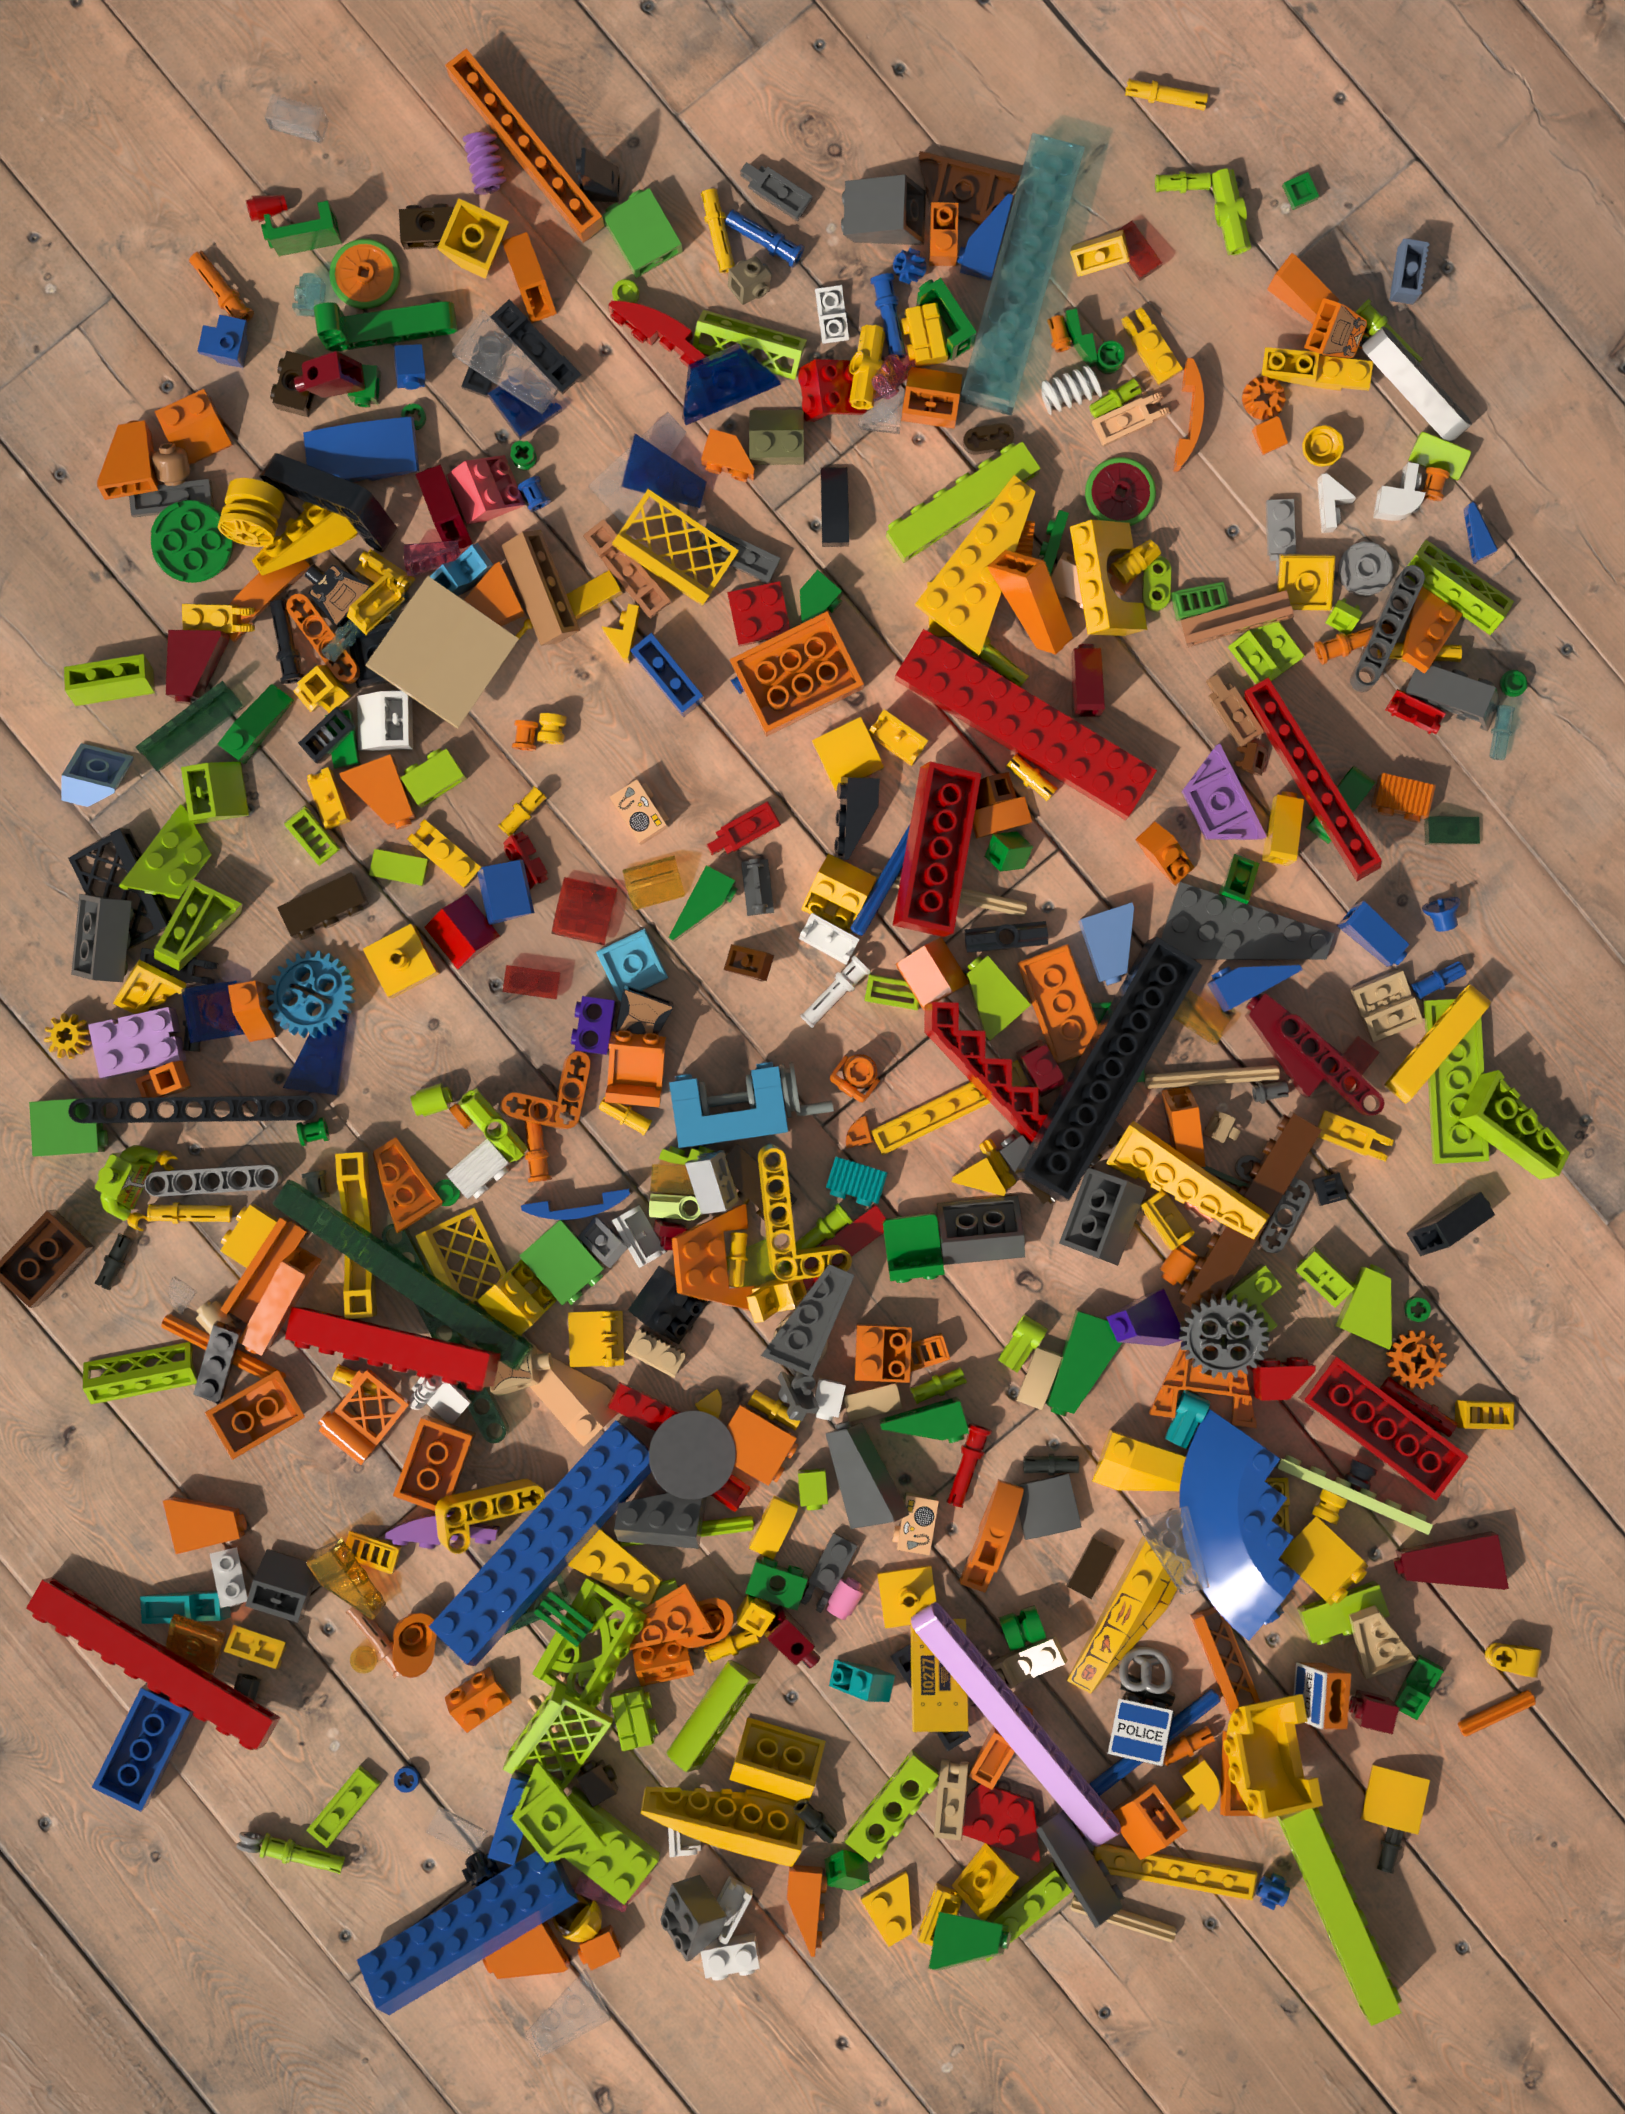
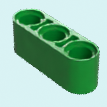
M1353 766L1337 785V789L1353 813L1376 782ZM1315 815L1306 828L1329 844L1331 839Z

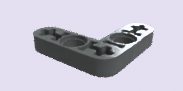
M1251 1155L1240 1157L1235 1165L1237 1175L1248 1182L1251 1177L1248 1176V1173L1247 1175L1244 1174L1245 1169L1241 1167L1242 1163H1248L1251 1160L1253 1161V1166L1256 1161L1261 1162L1260 1159ZM1296 1177L1293 1178L1289 1186L1297 1188L1300 1185V1191L1304 1194L1302 1197H1296L1294 1200L1292 1192L1286 1190L1259 1238L1260 1246L1266 1252L1278 1253L1284 1248L1309 1199L1310 1188L1304 1181ZM1281 1209H1288L1292 1214V1219L1288 1224H1281L1277 1219V1214ZM1272 1223H1274L1277 1227L1286 1229V1232L1283 1234L1279 1231L1276 1236V1240L1279 1241L1278 1246L1272 1245L1269 1248V1242L1265 1239L1267 1236L1274 1235L1276 1229L1271 1228Z

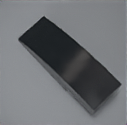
M848 467L821 468L822 547H849Z

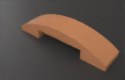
M603 519L586 532L583 537L630 597L651 619L670 604L671 600L638 562L612 546V542L617 534Z

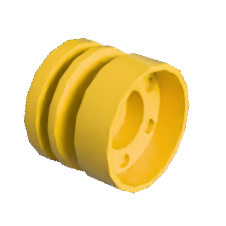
M235 478L229 483L224 501L226 505L222 508L218 529L224 536L237 543L253 547L269 546L273 544L278 526L277 519L280 518L285 497L276 487L266 482L251 478Z

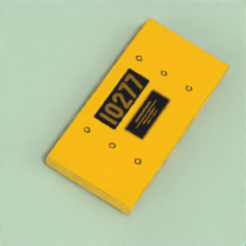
M910 1619L912 1732L968 1731V1694L915 1632ZM953 1619L966 1635V1619Z

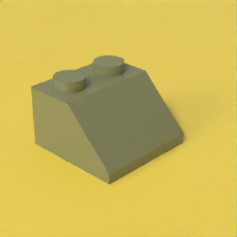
M749 410V459L752 465H804L803 410Z

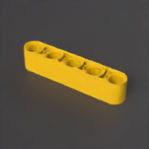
M1469 984L1404 1059L1384 1086L1405 1104L1409 1102L1488 1009L1492 1001L1473 985Z

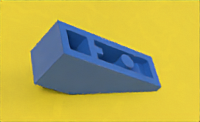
M1007 194L969 237L966 248L960 247L957 263L961 264L960 273L989 281L992 280L1013 195Z

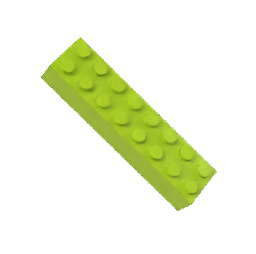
M1315 1807L1276 1816L1358 2005L1367 2021L1373 2026L1401 2014L1402 2012L1398 2004L1402 2002L1397 1988L1393 1986L1392 1981L1388 1978L1391 1974L1385 1961L1382 1960L1379 1953H1375L1380 1951L1374 1936L1371 1935L1368 1927L1364 1928L1369 1925L1357 1902H1353L1357 1900V1896L1346 1877H1342V1875L1346 1874L1340 1858L1337 1857L1334 1851L1331 1852L1335 1846L1324 1826L1320 1827V1824L1324 1823L1318 1808Z

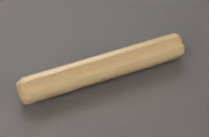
M1074 1895L1070 1904L1071 1910L1087 1915L1076 1895ZM1122 1909L1105 1921L1168 1942L1174 1941L1177 1931L1172 1925Z

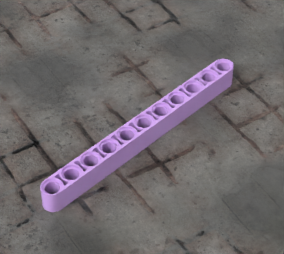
M933 1602L912 1616L911 1624L915 1632L1094 1846L1099 1847L1121 1833V1825L1117 1817L943 1607Z

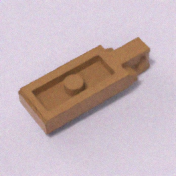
M1218 674L1206 681L1212 691V694L1208 696L1212 701L1211 704L1239 746H1244L1264 733V730L1236 687H1233L1230 682L1224 685Z

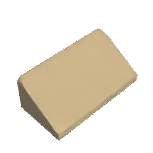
M896 1382L848 1393L843 1396L850 1422L902 1409Z

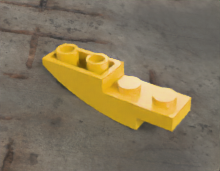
M1265 347L1261 375L1284 382L1339 391L1342 388L1369 391L1373 361L1319 356L1317 352Z

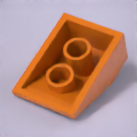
M278 1370L204 1412L231 1460L305 1418Z

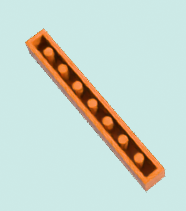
M466 48L449 61L445 66L451 80L583 243L601 230L604 227L602 215Z

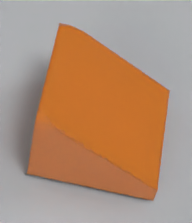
M1279 416L1258 424L1252 429L1262 455L1288 444Z

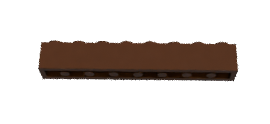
M1291 1111L1288 1116L1284 1114L1276 1126V1129L1279 1131L1275 1138H1269L1262 1150L1265 1155L1261 1162L1256 1161L1248 1173V1176L1251 1178L1246 1187L1241 1185L1237 1191L1241 1196L1269 1214L1270 1217L1322 1131L1319 1127ZM1268 1220L1254 1240L1224 1224L1218 1234L1213 1232L1206 1244L1209 1247L1204 1257L1200 1255L1196 1260V1264L1192 1269L1195 1273L1191 1280L1186 1279L1179 1289L1178 1293L1181 1294L1180 1301L1191 1308L1192 1304L1201 1307L1200 1299L1202 1297L1207 1302H1211V1294H1214L1217 1300H1220L1222 1293L1227 1291Z

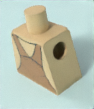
M487 1340V1350L501 1354L494 1386L490 1387V1392L497 1396L539 1384L538 1371L553 1368L551 1353L537 1354L536 1345L531 1342Z

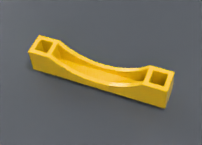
M368 1152L335 1154L344 1234L343 1293L345 1319L374 1317L377 1315Z

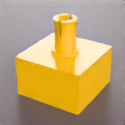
M409 924L363 948L388 998L393 999L440 974L422 937L413 924Z

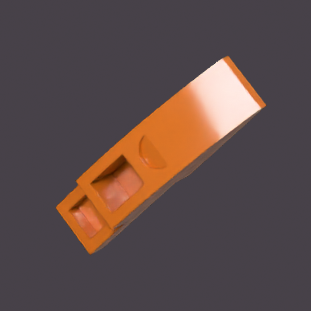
M998 1479L978 1527V1536L960 1577L961 1585L986 1593L994 1572L997 1573L1010 1539L1024 1488Z

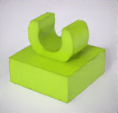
M1343 598L1337 601L1325 623L1347 635L1352 632L1363 612L1360 611L1359 605L1352 607L1346 604L1347 599Z

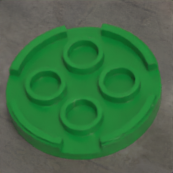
M195 500L176 502L165 508L157 516L151 529L152 555L158 566L167 575L182 582L198 583L217 576L228 564L233 551V540L224 536L218 529L221 513L213 506Z

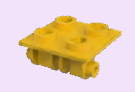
M623 1311L568 1312L570 1367H615L624 1365Z

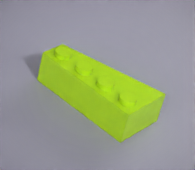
M1499 1070L1481 1074L1458 1120L1539 1180L1559 1176L1570 1155L1569 1151L1548 1127L1544 1128L1537 1119L1538 1115L1532 1108L1528 1109L1519 1099L1521 1095L1514 1087L1510 1088L1503 1080L1505 1076Z

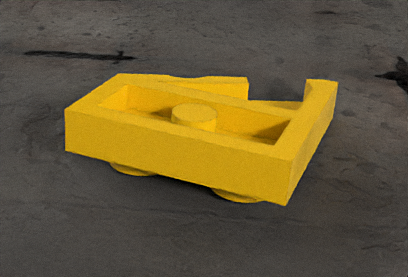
M905 1870L860 1897L888 1947L912 1934L908 1873Z

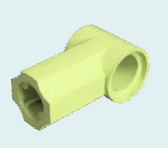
M651 1193L649 1217L685 1219L690 1221L701 1217L702 1214L699 1206L697 1213L693 1216L688 1215L684 1210L685 1203L688 1200H693L697 1203L694 1195Z

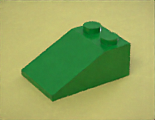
M958 1396L879 1419L882 1430L941 1441L948 1439L949 1443L964 1440V1434L969 1433Z

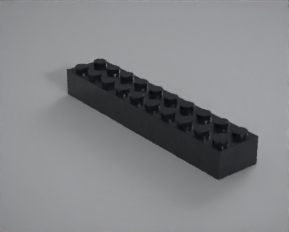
M1159 937L1147 940L1014 1174L1059 1202L1070 1201L1203 965Z

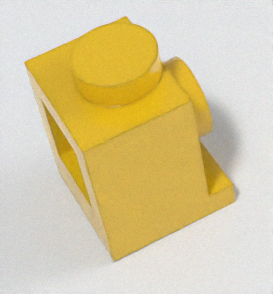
M748 1594L736 1610L737 1625L760 1638L775 1617V1613L771 1611V1606L766 1600Z

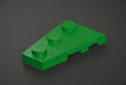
M1058 510L1055 520L1050 518L1046 534L1050 535L1049 542L1043 541L1039 557L1043 558L1049 575H1051L1069 515L1068 512Z

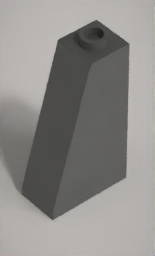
M850 1421L835 1424V1430L825 1433L851 1529L891 1523L909 1515V1511L862 1423L851 1425Z

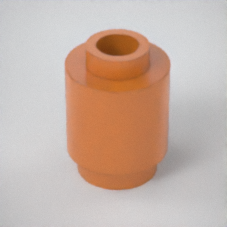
M1182 1244L1179 1245L1177 1249L1171 1251L1160 1267V1270L1164 1272L1161 1277L1173 1286L1177 1282L1182 1285L1194 1268L1198 1255Z

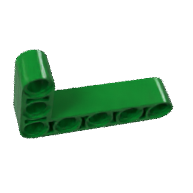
M326 302L314 306L317 335L326 350L331 352L445 336L457 332L455 309L452 302H436L344 316L337 303Z

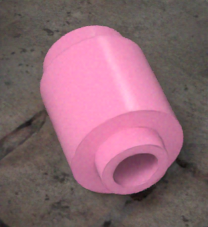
M850 1577L846 1580L840 1579L828 1600L827 1611L842 1620H846L848 1615H852L864 1594L860 1589L862 1584Z

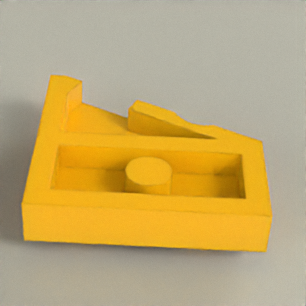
M139 960L115 996L113 1004L133 1014L143 1013L152 1006L164 1003L167 997L175 993H183L187 983Z

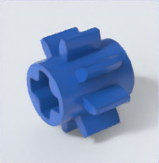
M909 248L908 251L902 250L893 261L894 274L900 276L899 281L907 284H910L911 281L918 282V279H921L926 272L925 257L920 256V251L912 248Z
M1272 1873L1270 1878L1266 1876L1261 1878L1256 1895L1261 1897L1260 1902L1263 1906L1274 1910L1276 1904L1281 1907L1285 1905L1290 1894V1887L1285 1885L1287 1881L1284 1880V1877Z

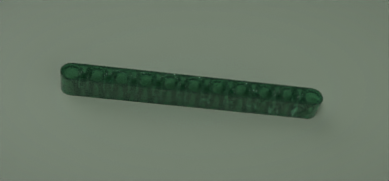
M288 1179L273 1201V1205L481 1349L500 1353L499 1361L509 1368L518 1371L534 1346L528 1340L297 1182Z

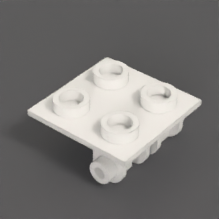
M433 1375V1379L420 1377L412 1387L414 1393L408 1400L411 1402L409 1406L414 1410H420L428 1404L445 1422L453 1424L471 1401L462 1390L456 1388L453 1384L441 1382L442 1377Z

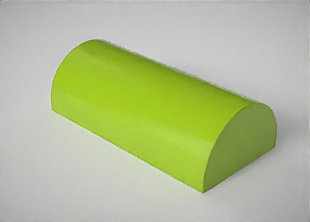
M728 1660L666 1751L667 1756L686 1773L700 1769L761 1678L743 1665L733 1660Z

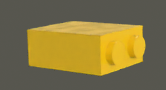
M1317 1516L1286 1547L1280 1556L1330 1606L1334 1602L1336 1604L1341 1602L1348 1593L1347 1589L1353 1582L1355 1584L1360 1582L1367 1574L1366 1569L1369 1567L1360 1556Z

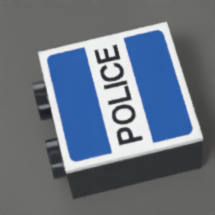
M1126 1695L1125 1700L1118 1699L1108 1754L1164 1767L1175 1712L1169 1710V1704L1153 1701V1705L1150 1706L1142 1704V1698Z

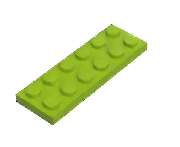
M1455 999L1424 1001L1425 1034ZM1481 1017L1428 1079L1433 1164L1489 1161L1488 1141L1458 1120L1479 1076L1485 1074Z

